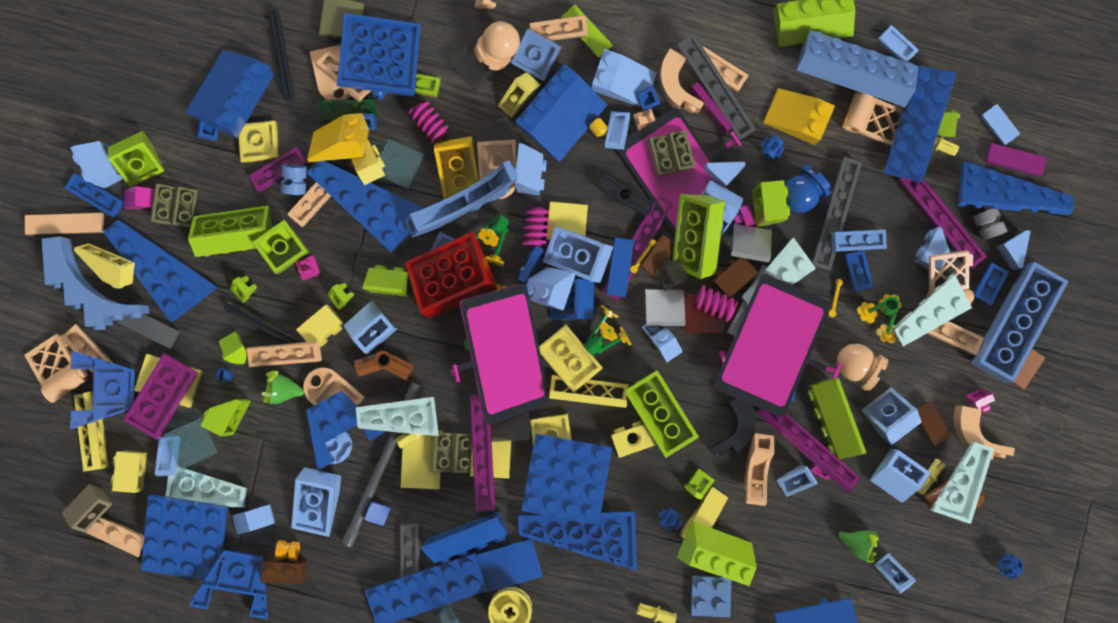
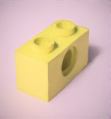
M642 420L632 423V427L626 430L625 427L613 430L614 434H611L619 458L656 445L654 438ZM630 433L637 434L638 439L635 443L627 441V436Z

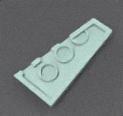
M793 237L761 275L767 274L793 285L816 268ZM760 276L741 297L747 306Z
M951 274L945 283L941 286L939 285L934 290L933 294L920 302L913 312L908 313L892 328L900 345L905 346L972 308L954 274Z
M434 397L356 407L357 426L359 429L439 436Z
M972 442L931 508V511L971 524L994 448Z
M177 466V475L168 476L166 496L244 508L247 488Z

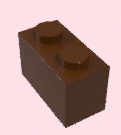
M735 256L727 263L729 267L725 271L721 269L713 276L715 280L711 283L722 295H727V299L758 273L745 258L740 257L738 259Z
M267 559L262 562L261 583L301 584L306 580L307 560Z

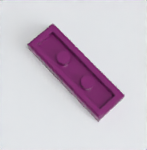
M699 83L694 84L691 87L690 93L698 100L704 102L702 108L724 135L731 130L732 124Z
M991 143L988 146L985 163L1041 177L1043 176L1047 158Z
M298 147L248 175L259 193L284 179L281 176V166L283 164L303 166L308 164Z

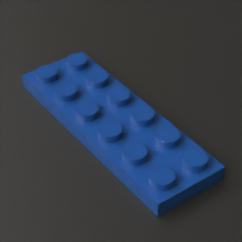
M918 66L916 90L906 107H904L884 174L923 183L955 81V72Z
M476 552L446 563L365 590V594L375 623H394L488 590V586Z

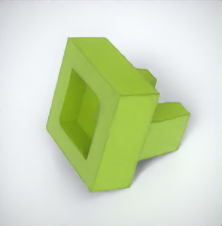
M248 276L236 278L232 281L230 288L243 303L249 299L257 288L255 284L250 287L246 285L249 281Z
M345 283L341 285L336 284L327 295L339 310L354 296L352 292L349 294L344 293L343 290L347 287Z

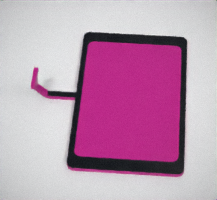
M672 108L627 138L624 150H617L654 204L657 201L655 206L661 215L664 214L669 204L658 198L661 196L673 203L664 219L673 233L676 234L680 194L701 195L710 180L717 183L704 171V165L706 163H715L712 158L734 143L738 147L742 144L732 131L730 135L733 139L709 155L680 110ZM686 130L695 167L656 177L647 140ZM728 184L726 187H724V188H726L727 190H729V191L733 192L734 194H736V193L734 192V190L732 189V187L730 186V184Z
M761 275L714 383V387L769 413L783 417L786 414L807 363L834 373L833 379H836L842 363L839 362L837 368H832L809 358L831 303L770 275Z
M518 284L462 300L460 308L472 362L459 366L454 364L450 372L454 376L455 382H460L458 372L473 367L484 422L491 425L547 405L550 399L526 284Z

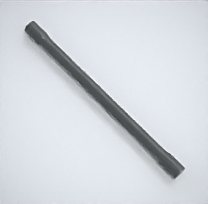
M411 382L404 401L417 399L422 386ZM390 432L353 520L341 542L343 545L353 546L359 533L360 525L396 445L395 439L400 436L401 432Z

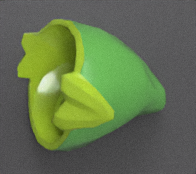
M271 371L266 374L268 376L266 391L262 392L264 402L279 404L293 397L304 395V390L290 378L278 374V371Z
M873 530L839 532V539L852 554L867 563L875 561L876 552H873V547H877L876 541L879 540L878 536H876L877 532Z

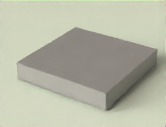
M734 224L731 256L770 262L772 230Z
M645 289L646 326H685L684 290Z

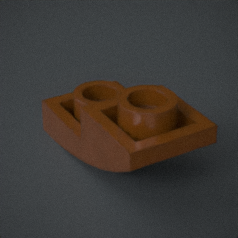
M931 401L916 408L924 431L934 446L952 438Z

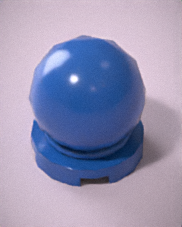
M805 164L800 169L801 175L792 177L784 185L788 189L786 204L789 205L792 212H807L817 205L820 196L825 198L832 192L829 189L831 186L820 172L816 174L811 170L813 168L812 165Z

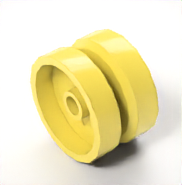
M518 586L499 589L493 595L489 605V620L491 623H529L532 614V602L526 591ZM508 607H512L513 611H508Z

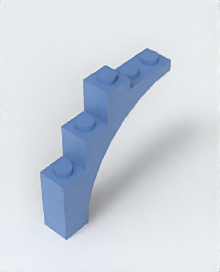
M510 160L504 162L489 175L465 190L441 202L409 214L404 221L412 238L452 224L458 217L477 211L483 204L504 197L510 191L509 187L518 179L516 169L511 165Z
M64 237L42 239L45 285H51L53 289H64L65 306H73L74 310L84 309L85 327H93V330H106V326H112L113 321L124 320L123 316L137 319L142 318V314H149V306L120 304L95 290L77 266L72 251L71 239Z

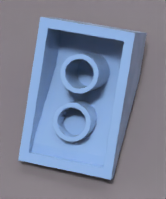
M604 49L592 83V89L597 93L641 107L636 93L653 86L657 73L621 54Z
M519 143L516 166L518 179L515 181L517 193L540 195V190H544L545 179H541L542 171L546 172L547 160H543L542 153Z
M555 226L543 262L564 271L573 272L577 276L589 281L601 283L613 246Z
M303 468L295 480L292 516L293 529L329 537L340 493L341 475Z

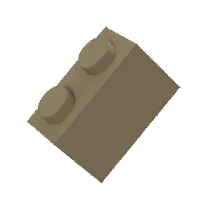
M89 484L68 505L62 514L71 529L85 533L112 505V502L104 489Z

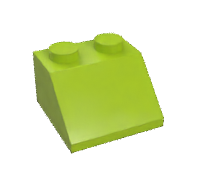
M143 131L108 147L109 161L129 187L164 172V168L152 143Z
M784 180L761 182L752 189L756 227L781 223L788 219L790 207L786 204L788 189L787 186H784Z
M285 220L252 242L275 274H280L310 253L300 237Z
M375 265V268L368 269L363 289L371 293L407 297L409 274L405 272L404 268L394 267L393 271L386 270V266Z
M236 399L209 408L201 418L203 421L201 427L221 437L234 435L251 400Z

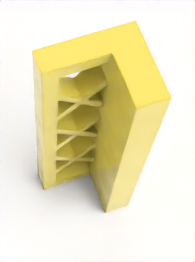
M552 375L549 395L551 399L624 408L627 406V395L624 392L628 389L627 384L589 380L586 383L593 385L589 388L585 383L584 386L587 390L582 394H576L575 392L567 393L566 391L569 390V387L563 392L554 391L555 380L562 379L559 376ZM596 385H602L606 391L600 397L595 396L591 391ZM605 386H612V388L607 390ZM615 387L623 388L622 399H615L610 391ZM588 391L591 393V395H584ZM606 394H609V396H610L611 398H607V397H604V396H605Z
M92 392L74 395L76 410H92ZM81 398H84L85 408L81 405ZM103 419L89 423L87 427L84 425L79 426L78 433L83 472L109 468ZM88 436L90 447L86 444V439ZM91 456L92 466L89 467L88 458Z

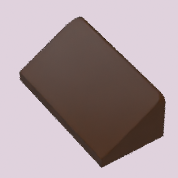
M662 235L640 267L656 278L672 256L674 243Z

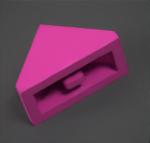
M137 186L125 189L124 209H152L154 189Z

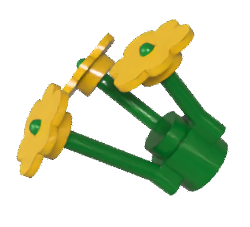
M497 214L494 219H490L488 224L475 236L477 239L483 240L486 245H497L494 255L485 257L487 262L492 265L503 267L504 262L501 261L498 255L504 237L508 232L506 227L509 221L500 214ZM500 233H501V236H500V239H499V238L496 236V234H500Z
M886 294L876 306L872 303H861V306L857 308V313L862 321L873 323L878 315L876 312L878 309H881L885 315H890L888 325L882 324L876 330V335L880 337L882 342L894 343L896 341V335L892 328L894 327L893 322L897 316L898 309L901 308L899 297Z
M603 304L601 307L604 309L602 311L604 316L593 332L586 338L587 342L583 344L587 352L593 356L597 352L601 354L605 349L620 341L632 345L628 334L622 326L620 327L621 332L618 338L614 328L605 322L608 317L612 318L615 316L618 318L619 316L611 308H607ZM599 329L601 330L600 337L595 336ZM604 338L609 339L611 341L608 344L602 346L604 344L602 341Z

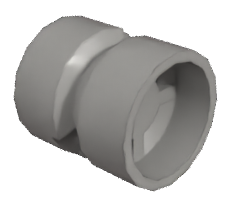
M992 208L973 216L976 226L981 228L979 233L983 241L1007 232L1004 222L999 221L1001 215L998 209Z

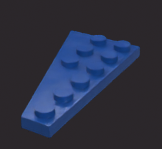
M317 161L307 172L310 177L390 252L410 234L404 220L409 214L424 209L372 183L364 185L359 177L325 161Z
M964 161L961 165L958 206L965 207L966 204H972L976 208H981L984 205L1002 210L1021 211L1022 209H1029L1030 212L1046 210L1048 213L1070 215L1074 210L1073 196L969 162Z
M117 220L103 231L123 258L135 262L134 274L170 322H174L219 288L120 220Z
M635 511L601 512L599 525L540 514L518 515L520 536L637 571Z

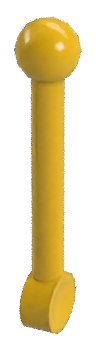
M651 240L649 242L648 248L637 261L635 266H632L630 268L631 273L635 274L638 271V267L641 264V262L647 256L652 247H655V245L657 244L655 240Z
M842 279L835 281L836 290L832 308L828 312V316L831 318L836 316L835 307L840 286L843 284Z

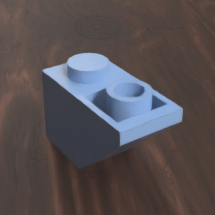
M940 227L927 232L924 238L926 240L924 246H921L916 253L917 259L915 263L928 270L929 255L950 253L943 230ZM943 259L935 260V269L939 271L946 261Z
M646 324L642 326V329L666 362L682 353L676 338L666 326H646Z

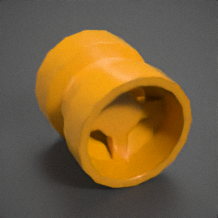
M279 540L275 551L276 560L289 559V561H297L300 543L294 541L287 543L286 541Z

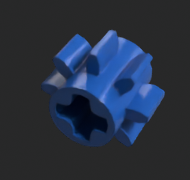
M772 135L771 138L766 136L760 145L763 147L761 152L770 159H773L775 156L779 158L785 149L782 147L784 142L777 136Z
M671 507L668 511L663 509L658 515L661 518L659 523L670 532L673 528L678 530L683 524L680 521L682 515Z
M1004 554L1003 558H1000L998 561L999 572L1009 579L1019 578L1018 575L1024 571L1022 560L1017 558V556H1013V554Z

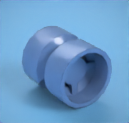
M283 164L281 166V176L284 178L281 181V193L290 195L306 194V182L303 181L307 174L306 166L296 164Z

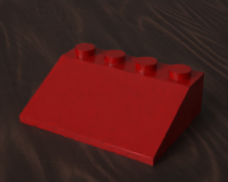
M470 232L405 262L420 314L429 319L460 306V302L464 299L498 289L492 270L474 232Z

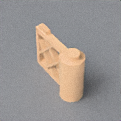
M855 91L842 127L847 131L860 133L892 147L904 107L894 103L891 105L871 95ZM875 104L881 106L884 114L876 117L873 110ZM895 112L900 114L897 123L893 124L889 113ZM885 116L889 126L881 129L878 118ZM874 121L877 132L872 133L866 130L869 122ZM891 129L893 134L892 140L885 138L884 130Z
M965 250L929 255V292L926 299L934 293V290L937 288L935 287V281L940 276L946 281L948 280L943 275V272L951 265L955 269L953 273L955 276L959 273L963 275V283L960 285L971 305V302L974 300V294L969 289V266H973V254H969V251ZM957 257H963V263L956 268L952 263ZM943 259L946 263L939 271L936 270L935 260Z
M55 334L25 354L28 363L42 386V394L51 403H54L86 382V376H88L85 369H71V354L67 348L68 344L61 338L63 335L60 336L59 334ZM57 341L59 345L57 353L49 352L51 344ZM39 352L43 353L41 364H37L33 359V356ZM49 354L56 356L53 367L46 365ZM61 357H65L69 362V365L63 369L58 368ZM45 367L52 369L51 376L46 380L43 377Z

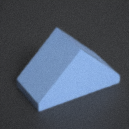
M745 162L706 163L704 171L720 186L726 187L745 167Z
M1029 230L1017 233L997 246V249L1011 270L1023 268L1030 236Z
M804 465L797 466L776 480L786 497L817 485L814 476L808 467Z
M270 504L232 515L237 534L250 532L275 523Z
M889 553L874 564L890 587L900 594L916 582Z

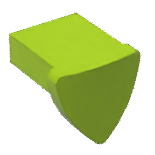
M951 108L945 109L937 136L955 137L957 118H960L958 111Z
M234 331L219 341L224 360L234 364H244L246 362V350L238 333Z
M697 469L689 482L685 483L683 487L696 498L703 500L704 495L715 480L700 469Z

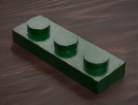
M354 98L318 100L320 121L336 120L343 115L358 113L374 114L377 118L376 98H363L359 102Z

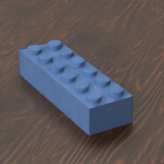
M810 30L801 48L797 71L906 107L916 90L918 66L898 60L892 56L880 54L874 50L862 48L856 44L844 42L838 38L829 37L821 32Z
M1036 262L1024 265L989 328L977 356H974L971 364L1004 383L1014 382L1069 281Z

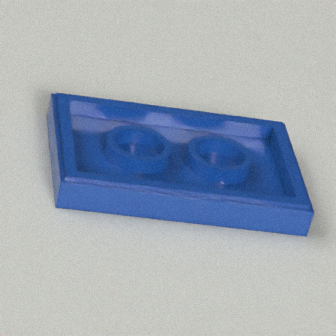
M533 539L523 540L476 554L488 586L486 593L543 577Z

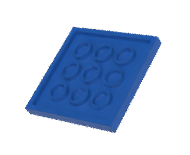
M344 13L337 86L414 96L421 24Z
M536 434L521 511L599 525L612 448Z
M154 494L149 495L141 571L204 580L224 549L228 506Z

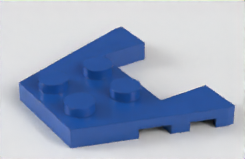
M71 351V369H93L92 410L70 411L69 428L74 429L128 411L134 403L135 370Z
M343 391L335 393L306 410L318 470L335 461L326 443L357 425L356 407L359 406ZM363 429L369 441L386 432Z
M223 549L192 598L189 607L208 609L212 590L217 589L253 595L254 598L249 616L267 619L265 583H261L263 556Z

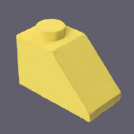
M526 72L514 80L498 106L513 118L533 97L540 84Z

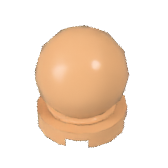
M503 21L489 25L485 29L484 34L478 39L474 48L478 61L480 63L483 61L486 65L490 66L489 69L491 70L504 69L518 50L520 44L519 33L511 24Z
M859 343L849 344L839 352L837 366L839 362L842 363L839 373L853 382L860 381V387L870 391L880 380L877 375L881 368L883 370L886 369L888 359L881 354L875 357L873 351L865 345Z

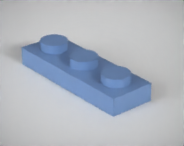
M886 230L831 232L832 252L887 249Z

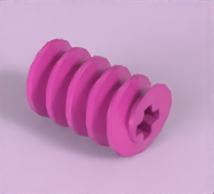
M429 101L420 103L409 112V115L413 116V121H418L417 126L422 127V132L427 133V138L432 139L431 143L435 144V142H439L446 136V130L449 126H441L444 122L443 119L437 121L439 113L432 115L435 108H427L430 104Z
M526 206L529 211H526L525 215L530 218L524 221L528 224V226L524 227V231L528 233L523 234V238L527 241H523L522 245L541 247L542 244L547 243V241L541 239L547 236L542 230L548 228L543 222L549 221L548 218L544 217V214H549L550 211L542 207Z
M702 285L695 299L697 309L699 310L704 306L705 313L711 309L712 316L719 312L718 318L721 319L723 315H726L725 321L728 322L735 312L738 301L735 304L734 298H730L727 301V295L725 294L720 298V292L718 291L712 295V288L705 292L706 287Z

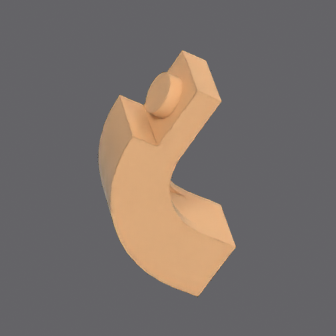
M670 49L664 58L660 70L659 82L662 94L673 108L679 109L683 105L685 106L684 109L688 112L698 114L704 102L685 92L678 80V74L686 61V57Z
M955 406L954 429L958 439L966 449L969 448L972 442L994 448L991 460H993V456L1006 458V455L1014 456L1015 448L990 443L983 437L979 426L982 410Z
M755 433L752 438L747 457L744 484L747 504L762 506L767 504V476L769 464L774 455V436Z

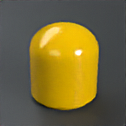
M597 118L589 125V129L596 137L600 138L606 135L608 127L601 118Z

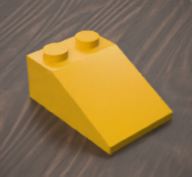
M778 88L763 123L816 145L822 138L835 105L815 97Z
M363 114L343 115L314 131L307 158L308 162L364 157L369 128Z
M473 137L435 142L434 152L445 200L479 181Z

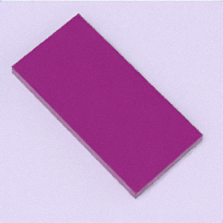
M163 353L123 420L152 438L159 439L199 372L167 353Z

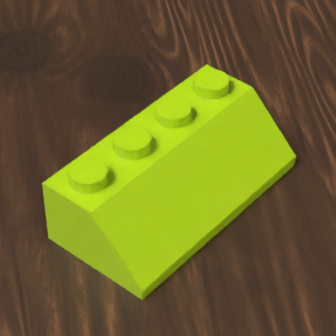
M799 0L779 3L773 10L779 48L804 44L810 30L838 39L849 38L854 35V0Z
M680 194L672 260L673 268L700 279L716 274L725 207L724 200L707 195Z
M262 206L194 216L188 240L195 257L255 249L256 247L252 242L273 228L270 207Z
M658 370L624 391L665 458L699 438Z
M828 378L807 386L809 389L807 391L808 398L811 402L813 401L816 408L814 409L815 417L822 424V427H820L821 433L824 438H827L829 443L827 449L838 459L865 454V447L839 378Z
M692 520L676 557L689 566L750 586L757 568L751 542Z

